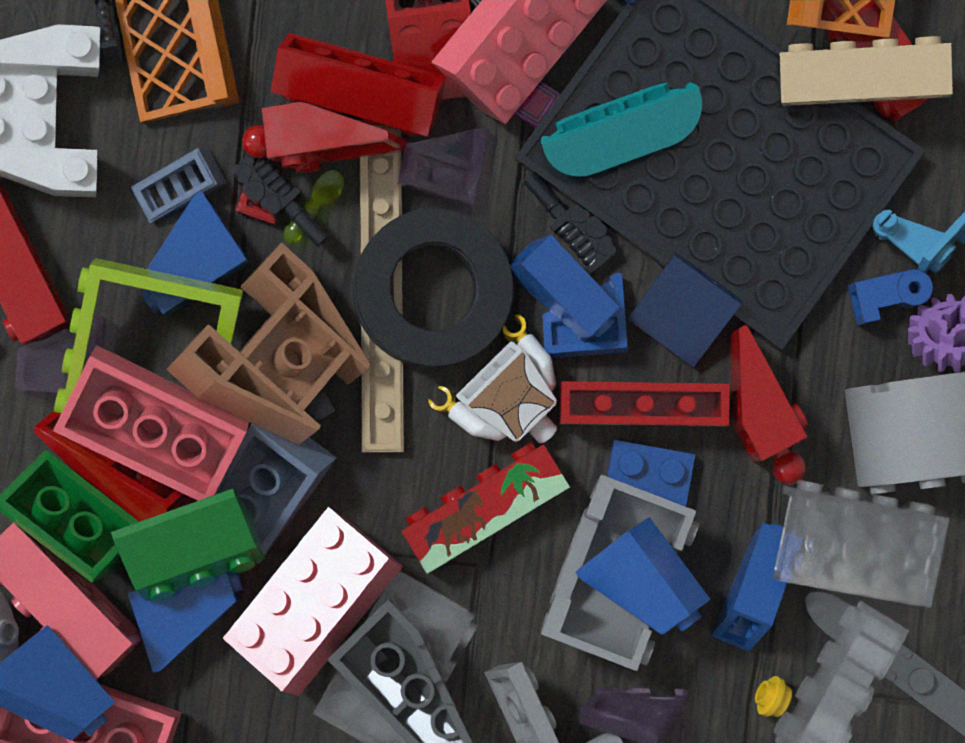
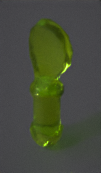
M334 170L325 172L313 186L309 202L306 203L304 201L302 203L313 219L320 215V212L317 211L320 206L334 202L340 196L344 186V178L341 173ZM291 221L288 226L286 225L283 237L288 243H296L302 238L301 235L304 232L294 221Z

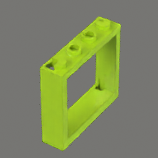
M95 258L90 264L89 269L82 268L77 292L84 293L81 309L75 308L73 311L70 333H75L76 338L74 348H67L64 355L62 373H67L68 379L66 389L59 388L54 412L62 413L85 367L102 280L221 305L216 331L231 345L243 290Z

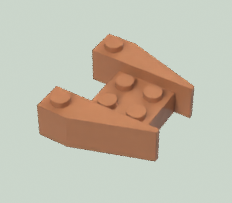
M281 243L241 285V288L271 316L240 352L208 324L166 370L197 398L292 443L300 445L321 427L304 410L330 378L336 374L349 385L368 370L371 364L313 270Z

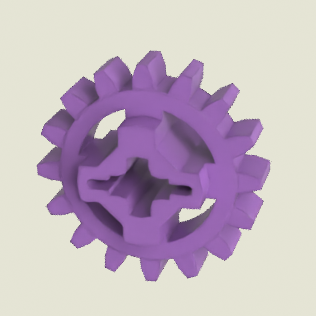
M948 294L946 302L942 303L935 297L931 298L930 308L919 305L918 315L910 316L908 344L912 345L914 357L922 355L924 366L936 362L938 363L939 372H943L947 366H953L955 373L961 372V366L965 365V296L961 301H955L953 295Z

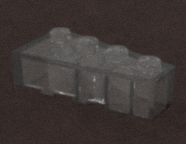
M861 600L857 607L850 605L839 622L838 626L843 630L835 643L829 640L818 656L817 662L821 664L813 678L807 676L798 688L795 697L799 699L796 707L791 714L786 711L779 719L774 729V733L778 735L775 742L848 743L852 737L850 732L853 724L850 721L853 715L859 717L866 711L875 691V688L870 686L872 680L875 678L881 681L884 678L909 630Z

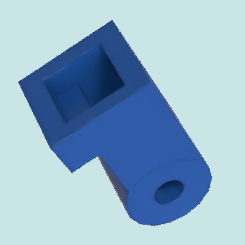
M920 270L903 271L855 282L847 286L857 326L880 320L878 309L895 305L903 308H913L923 304L930 298L933 291L930 277Z

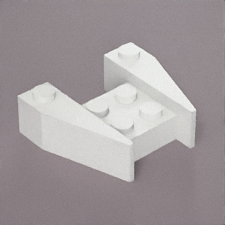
M58 24L0 40L1 177L53 196L96 197L97 150L55 148L57 75L98 77L100 27Z

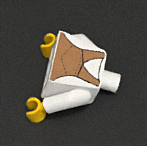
M514 315L515 320L522 327L521 330L517 333H511L503 325L502 333L511 342L456 395L460 401L456 403L454 393L446 387L439 386L438 388L447 394L446 404L438 406L437 403L429 399V405L440 412L448 411L449 418L472 436L496 441L508 436L517 442L529 432L538 443H544L554 435L557 426L546 415L557 403L552 393L556 385L553 363L550 355L534 335L526 333L525 319L521 315Z

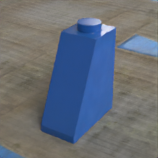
M200 191L193 196L147 269L219 285L251 263L208 197ZM147 289L141 293L154 313L161 310L168 317L195 301Z
M552 235L532 241L509 263L512 278L580 338L591 337L593 334L599 337L615 322L611 316L620 307Z
M650 517L627 531L575 572L585 583L662 635L675 625L682 632L702 617L697 609L710 600Z
M764 522L761 524L750 540L711 636L748 652L751 651L773 625L802 538L792 535L783 526L776 524L768 525Z
M230 571L216 576L215 581L206 586L197 588L188 586L175 591L173 597L160 602L145 601L136 591L128 593L153 673L169 666L241 599L238 591L244 590V585L240 573H231Z
M48 625L0 663V707L70 741L83 731L90 737L109 720L103 713L115 703L114 700Z

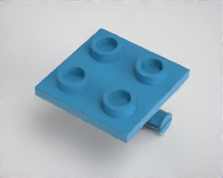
M891 210L882 211L873 221L875 236H879L880 240L889 239L919 265L917 270L925 273L929 270L934 274L939 272L952 257L951 254L956 249L954 243L957 240L962 244L965 243V212L945 233L897 217L895 213L891 214Z

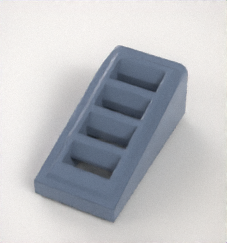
M197 148L135 184L131 189L149 223H154L188 205L193 196L198 192L202 191L207 195L225 185L226 180L211 151L208 148ZM195 164L198 165L206 181H202L196 167L194 166ZM185 171L193 187L191 190L187 189L180 172ZM167 179H170L178 195L175 199L165 183ZM153 186L156 187L165 204L160 208L149 189Z

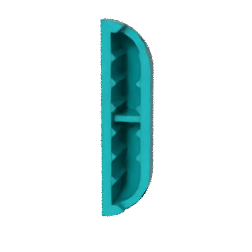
M689 82L685 89L670 90L668 83H662L566 117L555 123L557 127L555 133L550 137H541L544 153L551 165L560 172L571 176H588L672 146L686 138L699 121L702 111L700 89L696 84Z

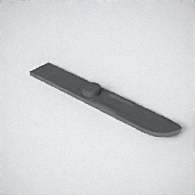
M821 591L809 592L805 596L806 611L812 621L823 632L965 737L964 689L838 597Z

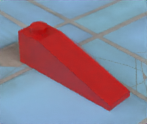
M53 411L34 426L33 432L78 475L139 522L198 501L54 432L53 430L61 413Z

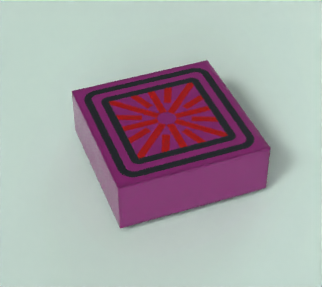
M540 81L513 115L536 129L561 94Z

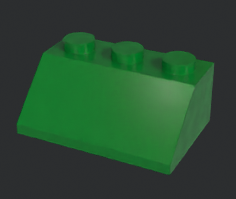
M47 450L0 494V512L91 583L108 576L122 560L111 532L139 522Z
M234 489L111 532L113 541L135 591L145 601L160 602L173 597L175 591L188 586L194 588L206 586L214 582L215 577L230 571L231 573L248 571L255 566V562L265 559L251 513Z

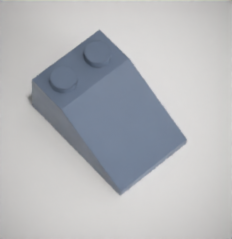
M251 424L215 495L234 489L251 513L265 557L317 488L336 457L310 437L300 445H297Z

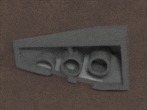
M387 600L327 659L407 743H473L419 630L390 600Z

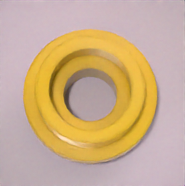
M773 676L768 681L765 680L759 685L755 694V703H757L759 714L765 717L771 715L780 717L788 708L792 690L789 686L785 685V681L782 678Z

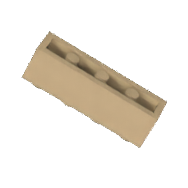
M938 36L915 38V45L898 46V39L873 40V47L856 48L855 41L830 43V50L815 51L813 44L788 45V52H780L782 106L947 98L953 94L951 43L941 44V37Z

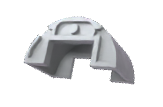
M965 372L844 390L858 487L870 486L871 494L896 491L895 484L919 481L920 489L946 486L945 478L961 476L962 483H965Z
M600 475L591 493L589 507L582 514L549 602L552 605L549 613L545 615L541 634L637 671L640 664H648L654 649L655 642L649 640L652 632L648 630L649 626L585 583L575 572L648 517L652 519L676 553L682 551L684 544L692 545L699 523L693 521L696 511Z

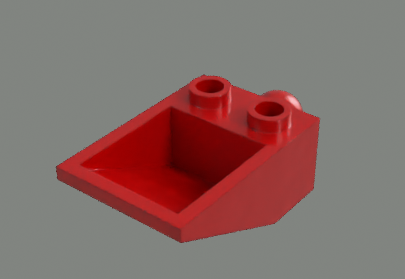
M385 0L394 62L445 76L432 63V60L471 14L469 0H453L452 2H446V4L441 2V0H415L412 8L405 9L399 5V0ZM446 77L441 100L466 97Z
M304 102L262 108L264 126L255 125L248 128L242 138L243 148L248 155L254 158H264L267 156L271 160L282 163L283 168H295L296 173L320 170V164L411 150L409 141L389 131Z
M745 325L730 334L733 427L752 462L764 461L774 456L775 460L772 469L776 479L783 484H795L804 477L806 464L798 453L789 451L788 447L807 438L803 428L807 427L808 423L797 404L790 406L748 326Z

